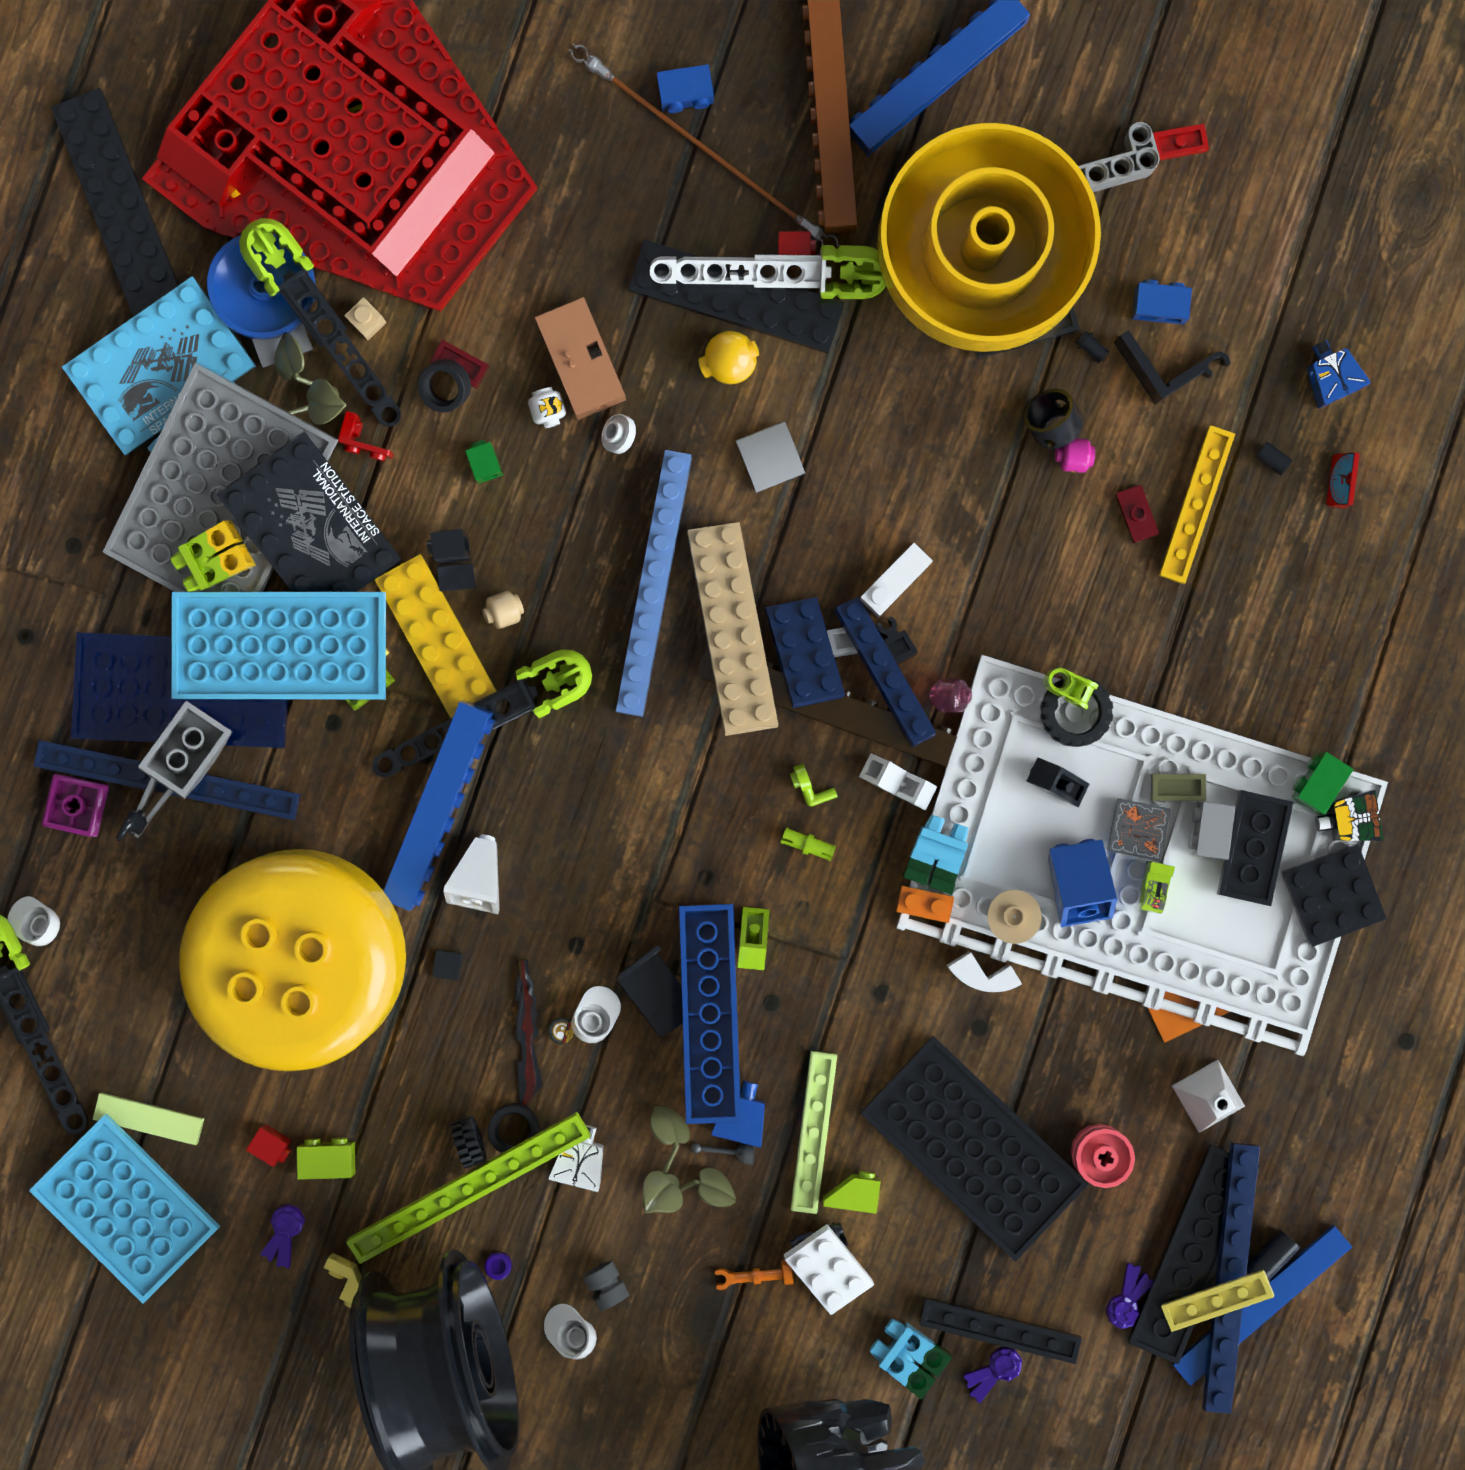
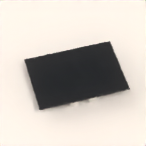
M473 564L437 566L439 591L476 589Z

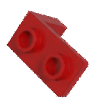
M346 411L338 442L344 446L343 450L359 455L360 451L370 453V458L383 462L385 458L393 459L394 454L390 450L354 441L355 437L359 438L363 423L360 422L361 418L356 413Z

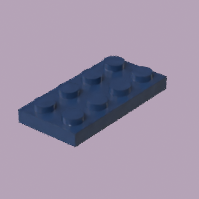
M817 597L766 607L765 614L792 708L843 698L845 695Z

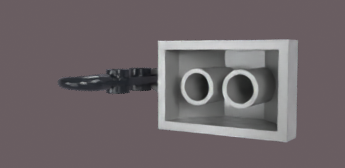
M185 701L138 766L139 770L150 776L151 779L137 810H132L123 822L116 837L117 841H121L126 833L139 838L151 819L173 792L185 799L213 765L231 736L232 731ZM159 784H162L168 790L146 817L145 811Z

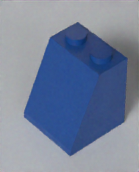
M1086 839L1079 844L1068 845L1063 843L1049 849L1048 862L1060 927L1112 919L1115 912L1117 895L1103 840Z

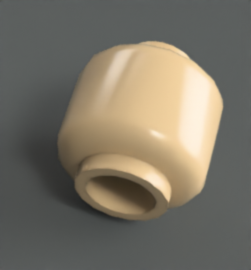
M504 591L486 599V608L482 609L487 624L492 623L497 629H503L518 623L521 620V614L524 613L519 596L517 594L513 595L510 591Z

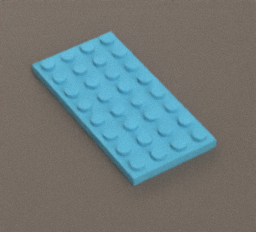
M172 592V699L386 700V592Z

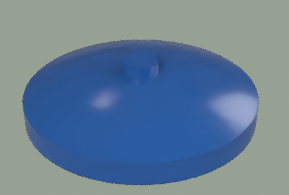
M272 233L276 238L274 245L278 250L284 249L283 257L286 262L275 269L273 265L265 264L264 261L267 257L263 252L257 253L254 247L251 249L254 254L262 256L261 264L267 273L273 275L275 284L279 286L284 283L283 275L290 270L293 273H298L302 268L293 262V256L286 247L281 248L279 246V238L276 234ZM241 235L226 243L214 257L207 277L209 299L220 320L234 332L248 338L260 340L281 337L286 332L290 333L300 326L302 322L281 293L270 296L264 288L265 282L259 281L244 261L239 245ZM311 269L307 274L316 285L314 272ZM312 297L304 298L301 302L303 310L310 312L315 299Z

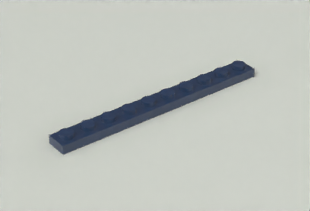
M42 740L38 742L33 765L35 767L146 789L151 779L150 776L139 770L138 766L142 762L139 760ZM205 774L186 798L296 820L301 794ZM159 784L156 792L166 793L168 788Z
M1234 1142L1230 1144L1215 1286L1246 1276L1260 1146L1256 1144ZM1243 1308L1217 1316L1211 1320L1202 1409L1205 1412L1231 1413Z

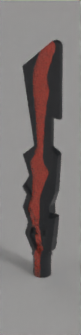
M528 959L517 960L518 977L516 978L515 1001L519 1002V1009L516 1016V1040L522 1046V1061H517L520 1104L526 1105L543 1086L533 1045V1039L540 1033L535 1023L538 1011L535 1009L537 998L533 993L535 983L529 976Z

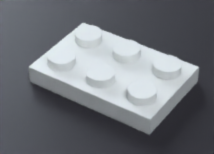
M827 1224L784 1254L785 1261L830 1315L874 1285L872 1278Z

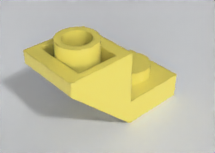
M332 1253L328 1257L324 1268L329 1270L328 1273L335 1278L343 1279L345 1277L348 1279L339 1299L345 1301L344 1304L351 1308L362 1276L356 1263Z

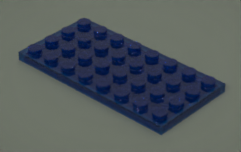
M77 632L71 727L72 739L156 742L185 701H187L232 731L225 746L285 748L288 699H172V637Z

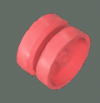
M1104 1124L1089 1125L1079 1131L1072 1141L1070 1151L1072 1164L1077 1172L1093 1186L1102 1188L1118 1186L1127 1180L1133 1171L1135 1162L1133 1147L1129 1140L1112 1126ZM1105 1153H1106V1155H1105L1104 1158H1102V1159H1099V1158H1098L1099 1154H1105Z

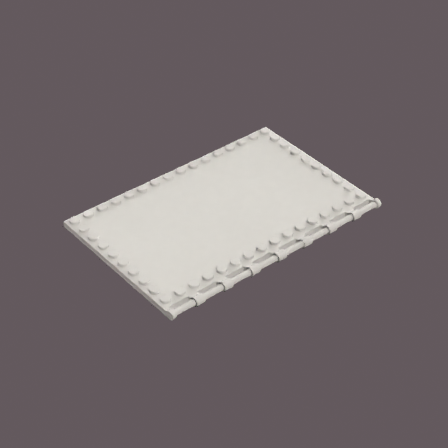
M981 655L956 734L957 739L932 811V815L945 819L941 834L950 836L954 823L968 827L966 839L968 847L952 895L929 887L928 882L927 885H923L911 880L909 885L911 888L953 896L954 902L949 923L945 922L943 929L909 919V914L901 913L896 928L903 931L906 928L940 939L939 942L954 947L960 945L988 954L990 958L1005 963L1006 961L1014 962L1039 970L1041 974L1052 978L1061 977L1090 986L1091 990L1106 995L1112 993L1141 1002L1142 1006L1157 1011L1163 1009L1192 1018L1195 1023L1208 1027L1211 1024L1242 1034L1246 1039L1259 1043L1265 1041L1293 1050L1294 1054L1304 1056L1341 937L1309 947L1281 871L1354 844H1359L1365 860L1370 841L1333 840L1331 830L1318 832L1315 817L1320 815L1292 798L1295 792L1293 786L1301 776L1305 777L1309 770L1307 765L1311 758L1112 695L1109 698L1113 702V720L1110 722L1109 730L1104 733L1102 738L1087 746H1065L1051 738L1050 734L1045 731L1043 722L1040 719V705L1047 691L1043 682L1045 674ZM1052 677V683H1053V684H1054L1055 682L1061 680V679ZM1091 695L1087 702V710L1081 709L1059 697L1054 711L1055 718L1060 727L1074 734L1084 733L1091 729L1096 723L1099 713L1098 705L1093 696ZM1038 757L1065 768L1090 784L1079 808L1038 789L1026 781ZM1353 771L1335 800L1366 790H1376L1378 809L1380 811L1388 782ZM1151 774H1206V801H1151ZM1239 790L1294 802L1272 906L1217 895L1224 859L1191 855L1192 849L1188 847L1190 834L1194 833L1195 823L1192 822V813L1194 807H1198V802L1236 806ZM1117 798L1171 809L1161 861L1107 851ZM1086 839L1103 840L1117 895L1114 916L1112 919L1060 927L1048 862L1049 849L1063 843L1068 845L1079 844ZM934 861V863H933V866H932V869H931V872H930V876H931V874H932V871H933V868H934V865H935L936 861ZM1147 861L1175 866L1173 877L1170 880L1166 905L1162 914L1139 909L1140 891ZM1008 890H1020L1028 893L1037 901L1042 915L1039 930L1031 939L1018 945L1047 953L1044 961L1011 951V943L1004 942L993 934L988 924L987 915L991 902L999 894ZM964 927L996 937L995 943L992 945L960 935L961 928ZM1063 959L1097 969L1095 977L1062 967ZM1114 975L1148 985L1147 991L1144 993L1113 983ZM1165 991L1199 1001L1198 1006L1195 1009L1163 999ZM1216 1007L1250 1018L1246 1025L1214 1015ZM1267 1023L1300 1033L1299 1039L1294 1040L1265 1031Z

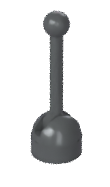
M693 1143L691 1151L693 1153L702 1151L736 1155L740 1163L753 1165L755 1146L742 1143L734 1150L700 1146L699 1143Z

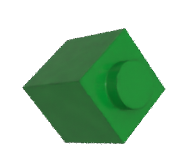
M485 440L478 441L470 445L471 449L465 450L478 484L503 476L491 442L486 443Z

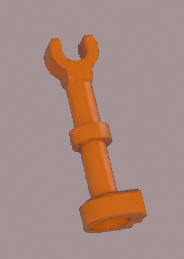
M781 1260V1269L760 1271V1268H753V1271L729 1272L725 1268L715 1270V1275L726 1277V1282L717 1283L716 1289L725 1290L729 1285L746 1282H754L755 1285L761 1284V1281L783 1280L785 1285L794 1284L793 1269L785 1260Z

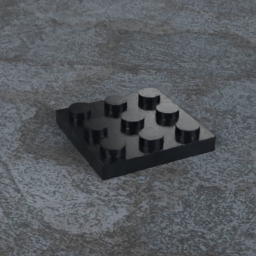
M1359 844L1348 846L1281 871L1309 947L1317 946L1387 919Z

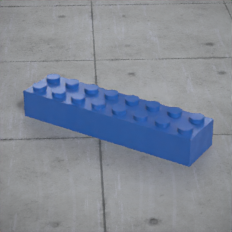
M733 904L679 906L686 1124L741 1122Z

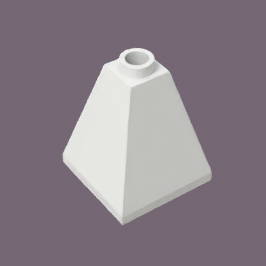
M480 835L479 838L475 837L444 886L443 892L446 903L494 914L499 913L497 844L494 837L489 835Z
M1215 1060L1172 1085L1199 1133L1245 1107L1219 1060Z

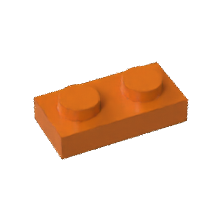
M901 885L896 912L949 923L954 897Z

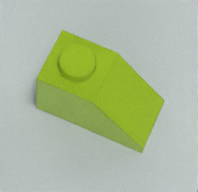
M743 907L738 968L764 970L769 909Z
M859 1171V1175H850L823 1196V1207L877 1214L880 1178L875 1177V1173L869 1171Z

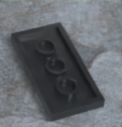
M1239 790L1229 860L1224 859L1217 895L1272 906L1294 802Z

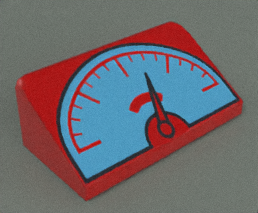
M1352 452L1333 455L1326 501L1327 506L1345 509L1353 505L1359 453Z

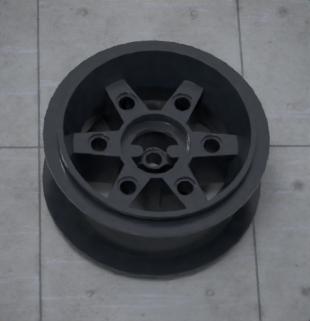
M452 1249L445 1252L442 1258L439 1280L431 1286L406 1293L396 1292L391 1282L379 1271H370L364 1274L351 1304L349 1319L350 1356L356 1394L365 1428L383 1469L433 1470V1463L440 1458L469 1451L477 1452L488 1470H507L519 1440L518 1394L512 1358L502 1319L491 1289L481 1270L459 1250Z

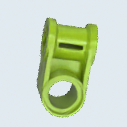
M1063 668L1048 671L1043 680L1044 686L1049 692L1084 710L1088 708L1087 702L1093 690H1097L1099 686L1095 682ZM1056 673L1060 674L1064 680L1060 688H1056L1052 683V677Z

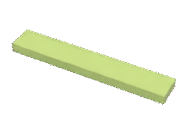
M810 1052L791 1211L817 1214L837 1062V1054Z

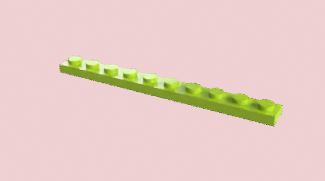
M575 1112L352 1235L347 1239L346 1243L359 1264L587 1140L591 1134L578 1112Z

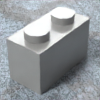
M1198 802V807H1194L1192 813V822L1195 823L1194 833L1190 834L1188 843L1189 849H1192L1191 855L1229 860L1236 806Z

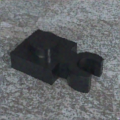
M891 616L888 619L891 625L890 629H883L880 623L876 625V628L882 637H886L884 642L897 665L916 656L918 651L905 630L897 632V622Z

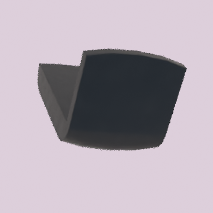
M657 945L615 976V979L658 1036H662L683 1023L682 986L657 954L661 950Z

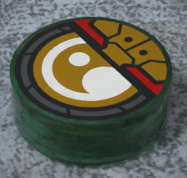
M559 1017L550 1024L549 1036L553 1042L563 1045L569 1043L574 1038L575 1034L569 1018Z

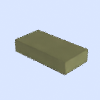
M1151 774V801H1206V774Z

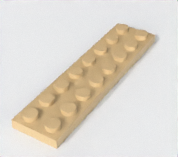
M740 522L688 530L687 536L724 734L727 736L777 728V714Z

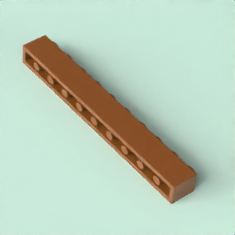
M806 0V5H802L803 21H808V30H804L805 47L810 46V56H806L807 72H812V81H808L809 98L814 97V107H810L811 123H816V133H812L813 149H818V158H814L815 175L820 174V184H816L817 200H822V210H818L819 226H824V235L855 233L857 229L840 0Z

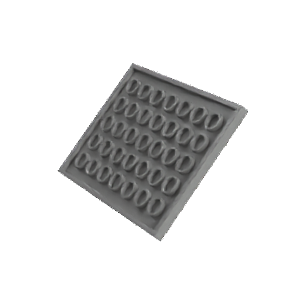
M195 363L103 553L174 592H188L183 584V579L192 575L189 567L186 566L177 570L170 557L179 551V546L222 521L232 520L243 540L237 545H246L256 566L244 570L211 588L192 592H263L274 568L217 497V493L304 430L327 461L338 439L201 364ZM231 546L230 548H228V549H226V550H224V551L218 553V555L221 554V553H223V552H225V551H227V550H229V549H231V548L234 547V546Z

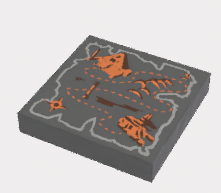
M1117 798L1107 851L1161 861L1171 809Z

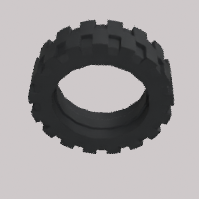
M1082 676L1099 685L1097 690H1093L1091 694L1098 705L1099 713L1096 723L1084 733L1074 734L1060 727L1055 718L1054 711L1059 696L1047 690L1043 701H1041L1040 719L1043 722L1044 729L1053 740L1062 745L1072 747L1090 745L1100 740L1110 728V722L1113 720V702L1109 698L1108 691L1102 687V684L1092 680L1090 677ZM1061 679L1055 682L1053 685L1056 688L1062 687L1064 680Z

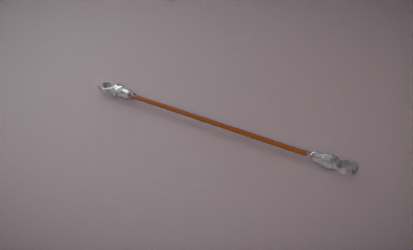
M574 45L575 49L583 48L587 52L583 45ZM569 49L574 61L578 63L585 62L586 69L591 73H596L601 78L619 86L792 217L802 230L811 232L812 240H816V242L821 241L823 245L822 236L825 238L833 237L837 242V247L841 246L838 245V240L834 235H824V229L821 226L812 223L805 217L796 215L615 78V75L602 64L598 57L595 55L589 56L587 53L588 59L586 61L584 59L577 60L573 57V51Z

